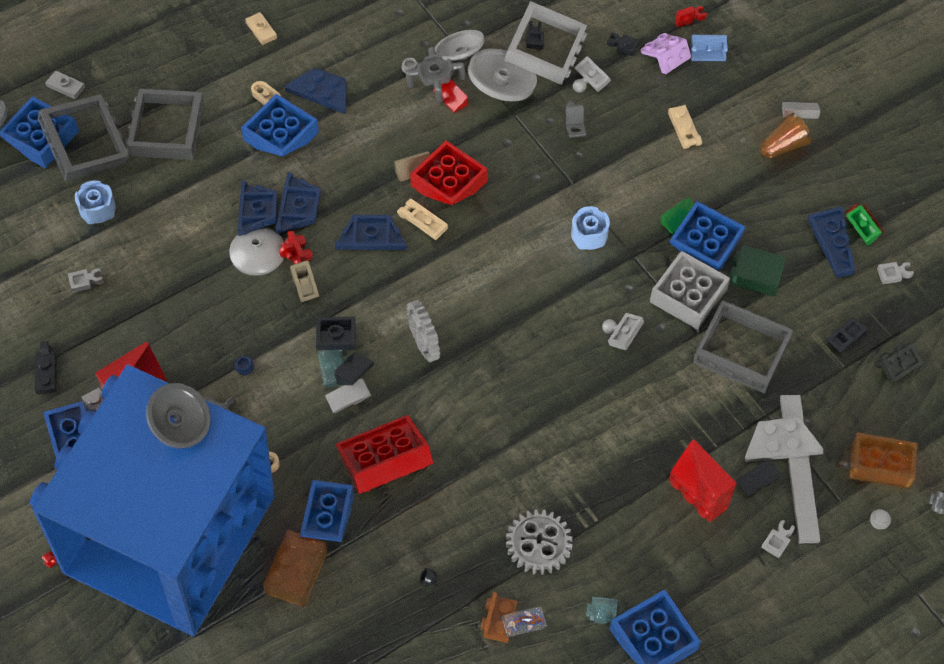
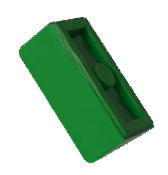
M689 197L661 216L660 223L672 235L677 231L694 206Z
M862 205L846 214L847 219L867 247L882 234Z

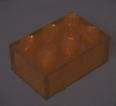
M857 432L852 442L849 478L910 489L915 480L918 443Z
M287 530L264 581L265 593L305 607L328 552L326 542L315 538L300 537L299 533Z

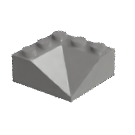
M681 251L652 289L650 303L699 330L727 291L730 278Z

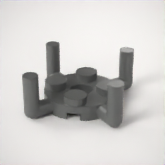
M430 47L428 49L429 56L423 58L421 63L419 62L417 69L406 71L408 88H413V77L419 76L425 86L434 85L436 102L440 104L443 102L441 84L450 82L453 70H458L459 79L465 80V66L462 62L451 63L449 59L448 61L442 58L443 55L436 54L435 48ZM434 68H438V69H439V70H437V71H431V70L434 69Z

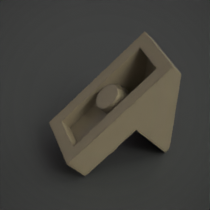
M309 261L291 265L292 280L296 285L300 301L304 302L319 297Z

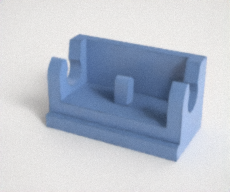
M692 35L690 45L691 61H726L727 35Z

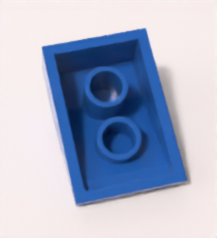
M86 401L43 412L56 458L64 446L73 447L81 434L78 432V427L82 417L88 411Z
M312 480L300 537L341 542L353 504V485Z

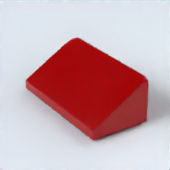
M452 80L441 84L443 102L453 113L468 105L467 95Z

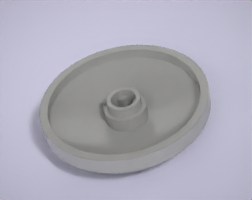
M484 49L472 56L468 66L469 77L473 84L485 94L499 100L520 101L528 98L533 93L537 83L536 74L505 61L506 50Z

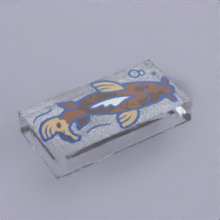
M541 606L506 614L501 617L507 637L547 627Z

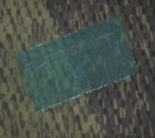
M324 350L318 353L324 387L339 385L333 372L344 362L341 350Z

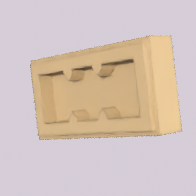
M261 12L245 19L246 24L262 45L277 39V34Z

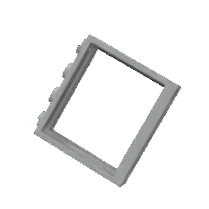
M530 1L504 60L562 85L564 78H568L571 73L569 67H573L577 57L574 55H578L582 45H580V42L584 43L587 36L585 32L587 25ZM531 17L577 36L563 69L517 49Z

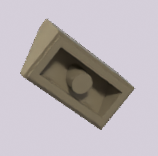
M429 151L395 161V173L398 180L402 182L411 179L410 174L430 156Z

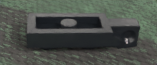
M49 341L40 342V352L36 353L35 357L36 394L56 392L55 352L51 351Z

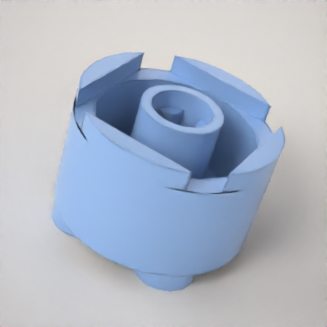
M96 180L82 184L78 192L76 191L75 202L81 217L86 223H102L114 217L116 203L111 188L107 184H102L101 181Z
M592 206L581 208L573 217L571 237L576 246L581 250H593L603 247L607 241L610 221L608 215L605 212L599 211V208Z

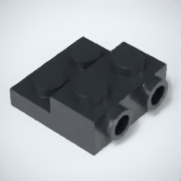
M355 316L317 317L316 351L355 350Z

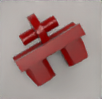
M288 231L289 237L281 244L280 256L283 258L287 257L288 260L292 259L294 264L307 260L311 261L313 256L311 250H302L306 244L304 235L296 236L294 231Z

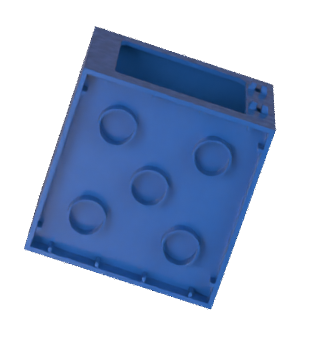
M127 364L119 377L111 375L107 379L101 393V397L104 399L96 412L88 410L84 414L78 427V432L81 434L73 447L66 445L61 449L54 465L57 472L49 484L41 482L35 488L30 499V505L33 507L32 510L63 574L195 637L275 498L266 427L205 400L210 411V427L206 436L199 443L189 448L178 449L167 446L159 441L151 432L146 419V407L151 395L157 389L169 383ZM170 417L171 422L175 423L174 419Z

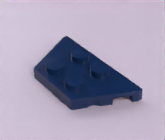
M313 68L284 87L285 92L338 112L346 113V79Z
M287 172L276 233L280 234L316 223L321 189L310 185L303 179L299 180L293 177L292 173Z
M241 180L238 236L276 223L277 191L265 189L260 185L253 187L247 185V181Z
M353 215L349 225L342 231L341 238L335 242V249L407 250V244L403 241L399 229L394 225L391 215Z

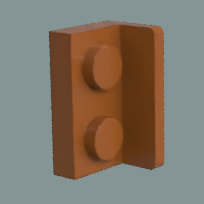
M493 592L492 598L488 597L485 610H489L487 618L483 617L481 623V630H484V638L505 643L509 642L512 627L508 629V622L514 620L518 601L497 597V592Z

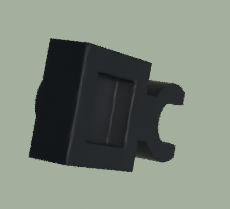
M532 21L529 22L526 32V48L543 49L544 32L540 31L541 22H538L537 27L532 25Z
M611 33L610 39L607 40V45L610 47L616 46L617 51L633 56L639 45V39L625 34L621 38L618 34Z

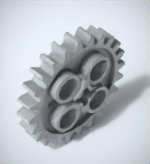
M419 300L412 301L407 304L408 308H406L407 316L409 317V328L424 358L428 362H432L440 358L438 336L425 307L422 306Z
M535 509L534 515L527 511L526 517L520 514L519 521L513 520V526H509L508 531L510 533L506 534V539L509 540L506 542V547L509 548L508 555H513L512 562L518 560V568L524 565L525 572L531 568L533 575H535L537 570H540L541 575H543L544 569L552 573L553 566L559 570V562L565 565V557H570L569 551L572 550V544L570 543L573 540V537L569 536L571 530L565 529L566 522L560 524V516L556 519L553 518L554 512L547 516L546 510L539 514L537 509ZM532 528L535 532L528 533L526 530ZM547 532H553V533H555L556 535L553 536V537H550V536H548L546 533H547ZM525 547H529L532 549V551L525 552L522 549ZM544 551H551L553 554L550 555V556H547V555H544L543 552H544Z

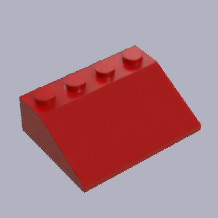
M408 415L335 444L359 494L434 464L428 443Z

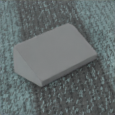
M782 102L783 118H819L820 108L818 103Z

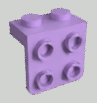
M666 33L659 35L657 39L645 44V47L641 48L642 54L658 59L661 72L664 74L669 73L691 58L687 40Z

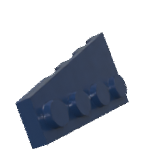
M842 206L808 215L807 220L836 278L854 274L855 265L852 251L849 247V236L846 233V222L843 218Z

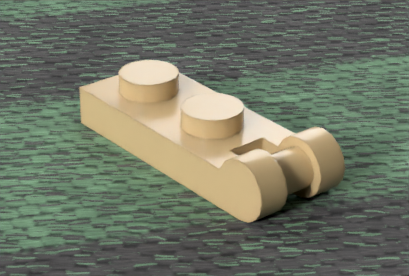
M686 105L670 108L668 114L683 149L690 148L692 145H702L701 137L696 131Z
M409 199L404 207H400L397 210L401 218L407 219L435 240L448 229L447 223L412 199Z

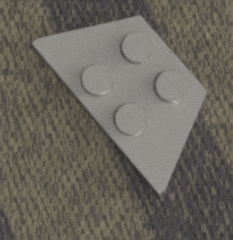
M799 417L760 421L745 455V463L823 454V448Z

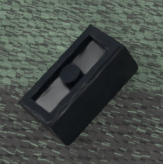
M354 352L333 372L337 384L354 385L374 365V362Z

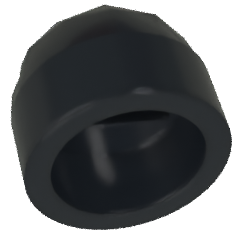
M426 567L421 573L420 583L428 586L434 585L437 581L436 572Z

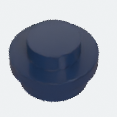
M247 356L239 357L234 365L235 370L240 375H248L254 369V362Z

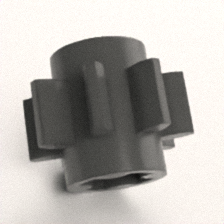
M938 490L937 494L931 493L929 503L932 504L931 509L933 511L944 514V491Z

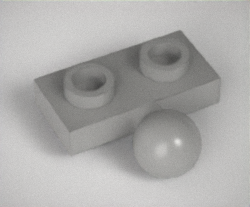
M587 56L575 67V70L583 79L575 80L573 89L576 92H583L586 90L587 83H589L599 92L611 80Z
M629 313L624 315L618 325L612 319L605 320L602 324V329L606 334H612L608 340L609 345L627 350L643 325L644 320L643 317Z

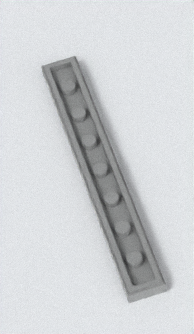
M781 395L782 419L799 417L804 423L800 395ZM809 456L787 458L798 543H819L820 535Z

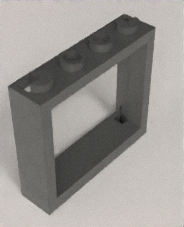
M139 89L138 96H135L134 99L135 110H132L131 113L132 124L128 126L129 138L125 140V146L128 147L130 156L194 160L205 104L202 92ZM145 103L192 105L185 144L137 142Z
M101 94L39 110L38 121L65 181L127 164L130 156L127 146H124L122 133L117 130L115 118L109 112L108 102L103 99ZM97 107L118 154L72 166L51 119Z
M722 300L695 353L693 363L765 394L790 341L793 330L785 327V325L775 323L767 317H761L750 310H744L733 303L730 304ZM722 317L782 341L766 376L706 351Z

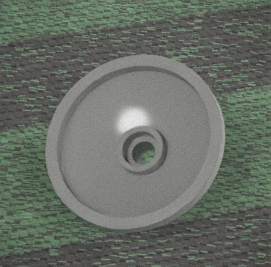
M477 30L456 32L438 42L435 46L436 54L443 55L442 58L447 61L448 59L451 62L465 61L481 49L485 38L483 33Z
M266 227L242 236L237 235L230 245L231 261L239 271L248 275L270 273L279 267L284 259L279 254V250L282 248L281 244L284 241L274 230Z

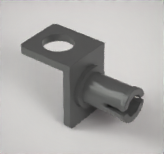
M569 101L566 104V129L568 136H586L583 124L584 106L582 104L577 105L575 101ZM572 129H580L581 131H580V132H572L571 130H572Z

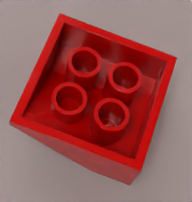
M446 140L410 174L411 187L426 197L454 205L476 193L487 182L488 169Z
M147 341L95 373L101 389H103L105 382L111 375L119 377L127 364L167 382L166 376Z
M694 439L671 470L669 477L671 485L675 489H679L685 500L689 504H693L697 508L699 515L704 519L706 518L709 522L728 509L736 486V482Z

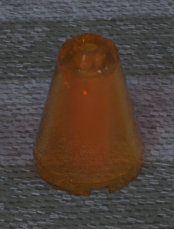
M795 113L789 114L761 142L760 151L764 157L772 158L812 142V137L808 138L807 135L809 129L799 116L794 117Z

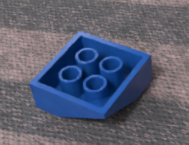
M275 94L241 127L243 140L257 150L284 156L308 144L319 133L316 118L278 94Z
M32 96L0 130V136L28 159L46 168L55 157L38 121L39 110L52 106ZM69 115L51 119L64 148L79 132L75 118Z
M696 201L671 238L670 243L680 252L683 251L720 272L742 239L746 227Z
M666 590L661 591L611 620V632L620 646L636 664H674L698 651L701 643Z

